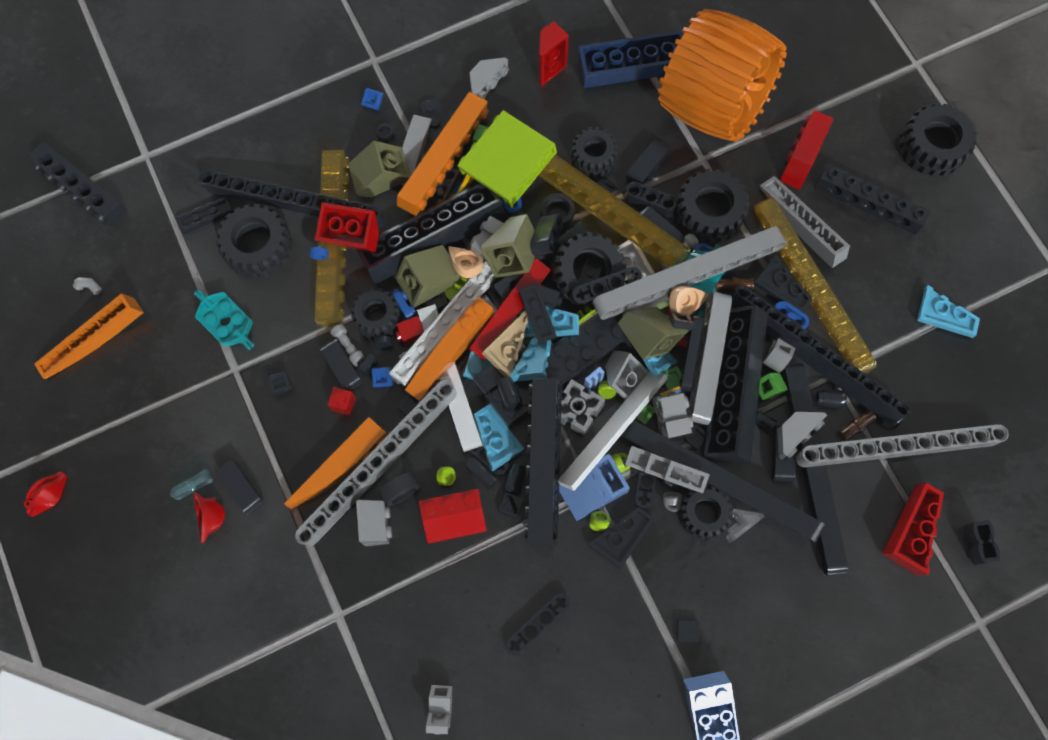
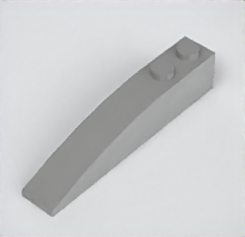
M773 176L760 185L761 190L784 220L830 267L833 268L847 259L850 245L781 181Z

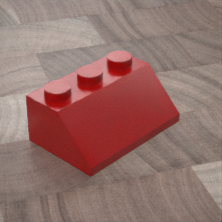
M552 22L549 26L546 25L540 34L539 85L541 87L567 67L569 35L555 22Z
M327 203L321 204L315 236L316 241L376 252L379 231L375 211Z
M478 489L419 501L428 544L487 532Z

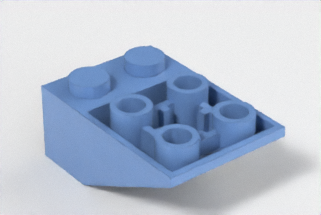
M610 454L601 458L575 491L559 485V492L576 521L628 493L630 489Z
M720 671L683 679L696 740H740L732 686L725 672Z

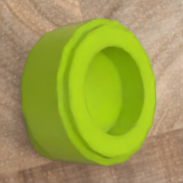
M608 380L602 381L598 385V395L605 398V400L614 398L616 391L609 386Z
M621 452L611 456L621 473L630 469V466H624L621 457L625 460L627 459L628 455Z
M444 466L439 468L436 476L438 485L451 486L455 482L456 473L452 467Z
M595 511L591 514L589 526L594 531L603 532L608 529L611 519L608 514L602 511Z

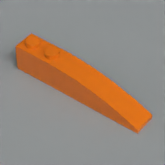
M121 293L34 365L42 378L47 379L102 346L144 312L134 298Z
M478 297L428 356L405 391L420 402L484 329L494 315L493 307Z
M368 417L284 504L288 508L294 509L337 485L349 476L388 436L386 432Z

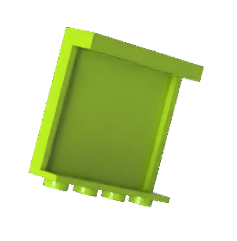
M503 110L500 115L494 118L491 126L484 130L481 138L471 146L467 155L460 159L458 168L462 175L468 174L502 197L505 203L512 208L554 157L557 150L555 143Z

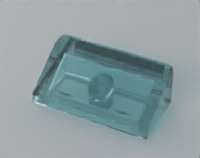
M208 469L172 487L170 496L180 500L213 482Z

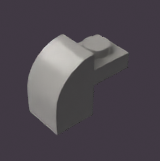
M778 338L777 341L774 340L771 343L762 363L780 373L792 359L795 348Z
M431 686L426 733L448 734L451 722L452 686Z

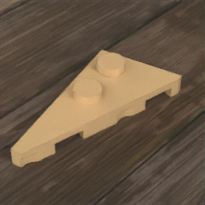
M526 310L482 353L504 377H510L515 362L518 359V352L525 335L524 331L529 321Z

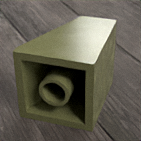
M373 141L348 164L356 195L374 197L408 181L410 178L402 147Z
M527 214L510 217L481 245L480 249L495 278L529 273L536 256L531 251V240L535 230Z
M443 245L405 256L395 278L414 308L453 287L458 282L460 275L453 268L449 252L446 251Z
M654 307L628 310L618 322V325L643 360L668 354L689 331L673 327L669 316Z

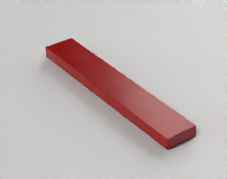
M536 258L529 273L523 274L470 346L469 350L482 360H485L486 357L482 353L512 324L525 306L519 289L535 283L541 284L551 269Z

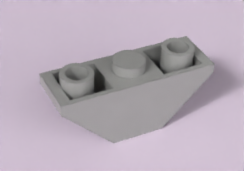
M508 59L480 60L470 71L472 93L485 99L490 89H494L498 80L508 73Z
M795 412L778 429L779 458L782 460L786 456L789 458L798 451L796 446L800 442L805 444L812 437L809 433L813 429L818 431L825 424L822 420L827 415L822 412Z

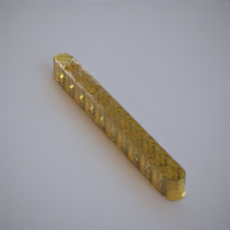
M770 197L755 204V214L764 229L777 226L787 241L786 246L778 251L796 281L813 298L811 305L845 360L863 373L876 368L875 358L776 200Z

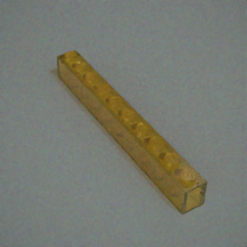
M322 150L321 195L348 200L346 184H349V174L346 172L350 161L349 157H346L344 150ZM318 241V246L329 250V256L326 260H317L315 322L318 327H333L341 324V320H344V309L341 308L342 302L345 301L342 285H345L343 268L346 267L345 256L343 257V254L347 247L325 244Z
M556 154L539 174L541 178L667 268L685 262L691 249Z

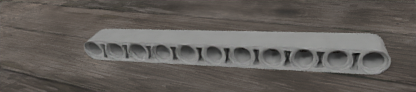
M775 226L599 295L592 303L599 317L602 320L668 295L675 287L693 285L776 252L786 246L787 241L779 228Z
M440 381L298 528L295 534L297 542L306 546L315 545L455 399L457 394L450 381ZM451 388L448 394H442L443 389ZM431 402H437V406L434 409L428 408ZM418 416H423L422 422L415 423V419ZM409 430V435L406 438H402V432ZM391 444H395V450L389 453L388 447ZM381 458V464L378 467H374L375 460ZM363 473H367V479L361 482L360 476ZM353 487L352 495L347 497V489ZM339 502V508L333 511V504ZM324 516L325 522L322 526H319L318 520ZM309 531L311 536L309 540L305 541L304 535Z
M997 424L809 445L796 454V462L801 467H815L989 447L1006 441L1009 434L1003 425ZM900 442L904 445L905 449L901 447ZM881 444L885 446L886 451L882 449ZM862 446L867 449V454L863 451ZM843 448L848 451L849 456L845 455ZM824 451L829 453L830 458L825 456ZM805 453L810 455L811 461L805 457Z

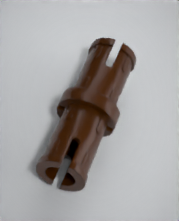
M731 277L730 279H720L715 288L716 290H731L733 292L737 286L742 285L753 290L754 282L753 278Z
M867 410L857 419L853 418L850 424L837 431L838 436L844 435L841 440L845 442L856 433H861L864 427L876 420L875 414L869 417L873 412Z

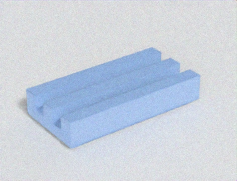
M600 367L585 378V393H591V388L594 390L597 384L599 385L602 382L604 371Z

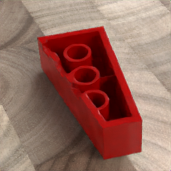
M816 110L813 111L811 117L807 115L803 123L805 128L801 127L797 136L800 140L796 138L791 148L794 152L790 150L786 159L789 163L780 179L781 182L797 189L801 188L834 118Z
M928 483L914 486L882 553L885 557L916 575H929V560L933 555L932 544L937 534V529L935 528L937 519L940 517L944 496L942 491Z

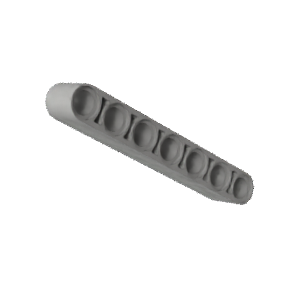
M714 291L710 292L707 299L687 416H691L693 422L705 425L710 423L713 414L732 303L730 295Z

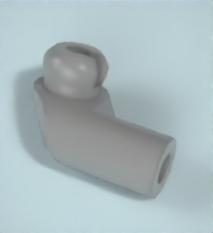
M78 277L74 280L73 287L76 290H83L86 287L94 295L102 292V288L92 278Z

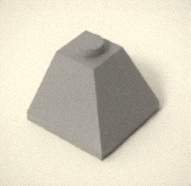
M614 350L605 365L609 386L624 400L631 395L649 373L628 352Z

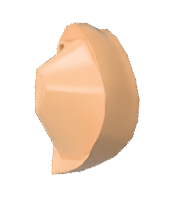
M448 246L453 268L458 275L464 278H472L483 271V257L480 254Z
M690 286L675 287L671 291L669 298L671 312L691 315L706 301L709 295Z

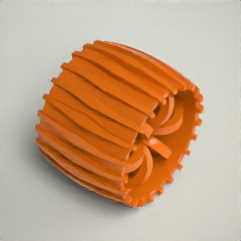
M703 9V11H699L696 14L697 18L690 19L689 23L691 25L688 28H683L682 32L684 35L681 40L676 39L675 44H677L674 53H669L668 55L671 60L668 66L665 65L663 68L666 73L664 78H660L662 88L658 89V94L661 95L658 97L661 106L669 113L692 128L717 138L737 142L739 139L744 138V133H749L751 130L749 126L751 124H756L757 120L755 118L758 113L762 114L764 112L761 108L765 101H770L768 95L771 89L775 90L777 87L774 85L776 78L781 77L779 69L785 65L782 58H786L787 53L785 51L787 48L776 36L749 20L726 12Z

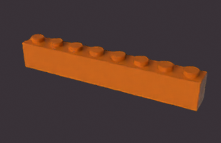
M471 92L467 94L397 195L398 207L416 216L420 210H424L429 196L432 197L434 195L438 183L441 184L443 182L446 171L451 170L455 158L460 157L463 146L470 142L473 131L476 132L480 121L486 118L489 112L487 109L488 101Z

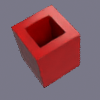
M418 316L398 323V331H395L399 342L403 341L405 347L414 344L424 333Z
M333 387L328 406L334 412L350 416L356 397L351 391Z

